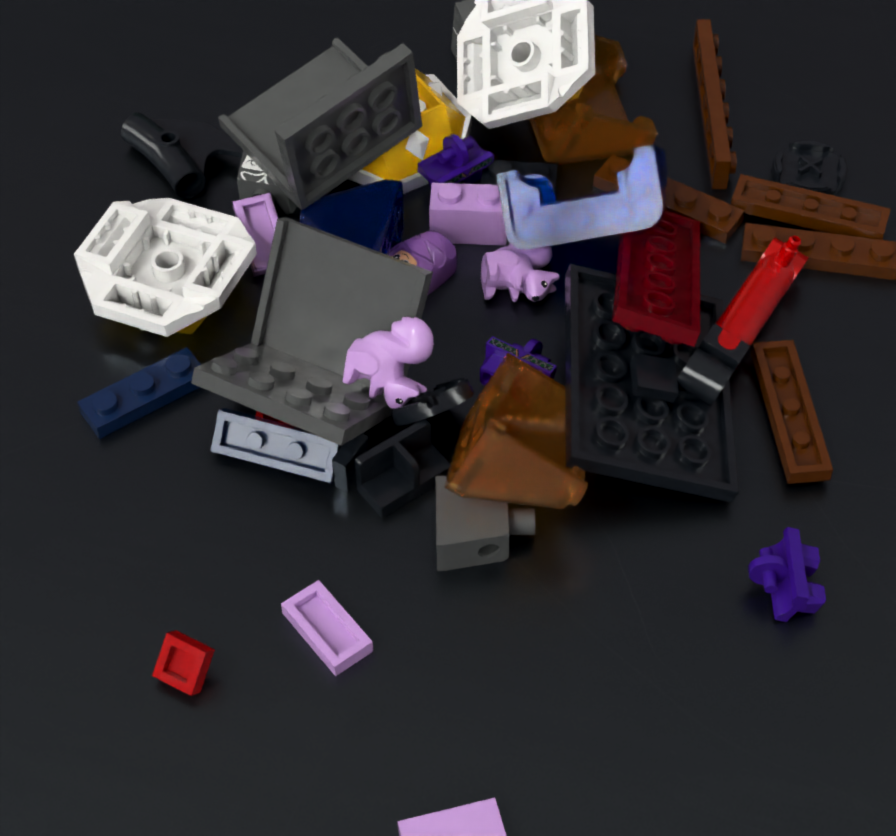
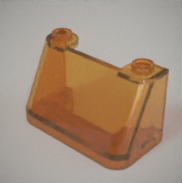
M594 35L595 75L584 85L579 97L564 103L554 113L530 118L545 161L565 165L607 159L612 154L619 157L641 154L653 145L658 132L651 118L639 116L633 122H629L614 85L624 75L627 67L624 52L618 41Z
M507 353L475 400L462 424L444 488L464 498L554 509H564L568 504L576 506L583 497L588 483L584 481L585 470L578 466H574L571 470L566 467L565 386Z

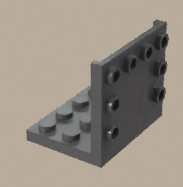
M337 37L332 40V47L228 117L225 114L218 117L220 126L303 211L422 127L413 52L402 43L392 51L382 54L376 62L367 66Z
M287 217L277 219L251 343L194 367L191 383L342 446L392 416V408L387 405L384 392L382 395H377L375 399L369 398L370 380L363 378L357 379L349 385L343 383L347 350L357 338H363L375 331H391L392 323L401 321L402 317L422 319L433 272ZM405 363L404 376L407 377L410 364Z

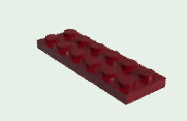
M627 198L621 219L613 322L619 323L630 331H645L658 335L671 344L678 345L683 343L695 347L700 335V221Z

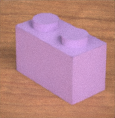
M432 183L429 205L430 230L442 233L452 244L506 246L509 185Z

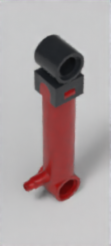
M790 236L787 242H783L776 237L773 238L752 272L677 378L678 386L711 406L808 260L809 257L798 251L801 244V239L798 236Z

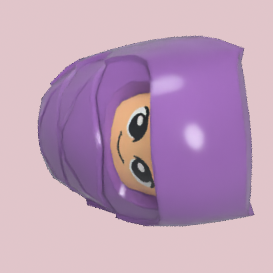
M434 230L420 233L404 240V242L401 241L385 253L386 255L432 271L433 275L428 295L445 283L457 268L455 246L445 235Z

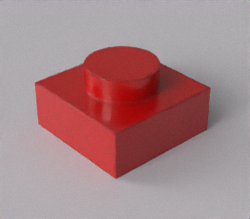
M177 630L168 632L164 638L152 676L190 696L201 692L215 649Z

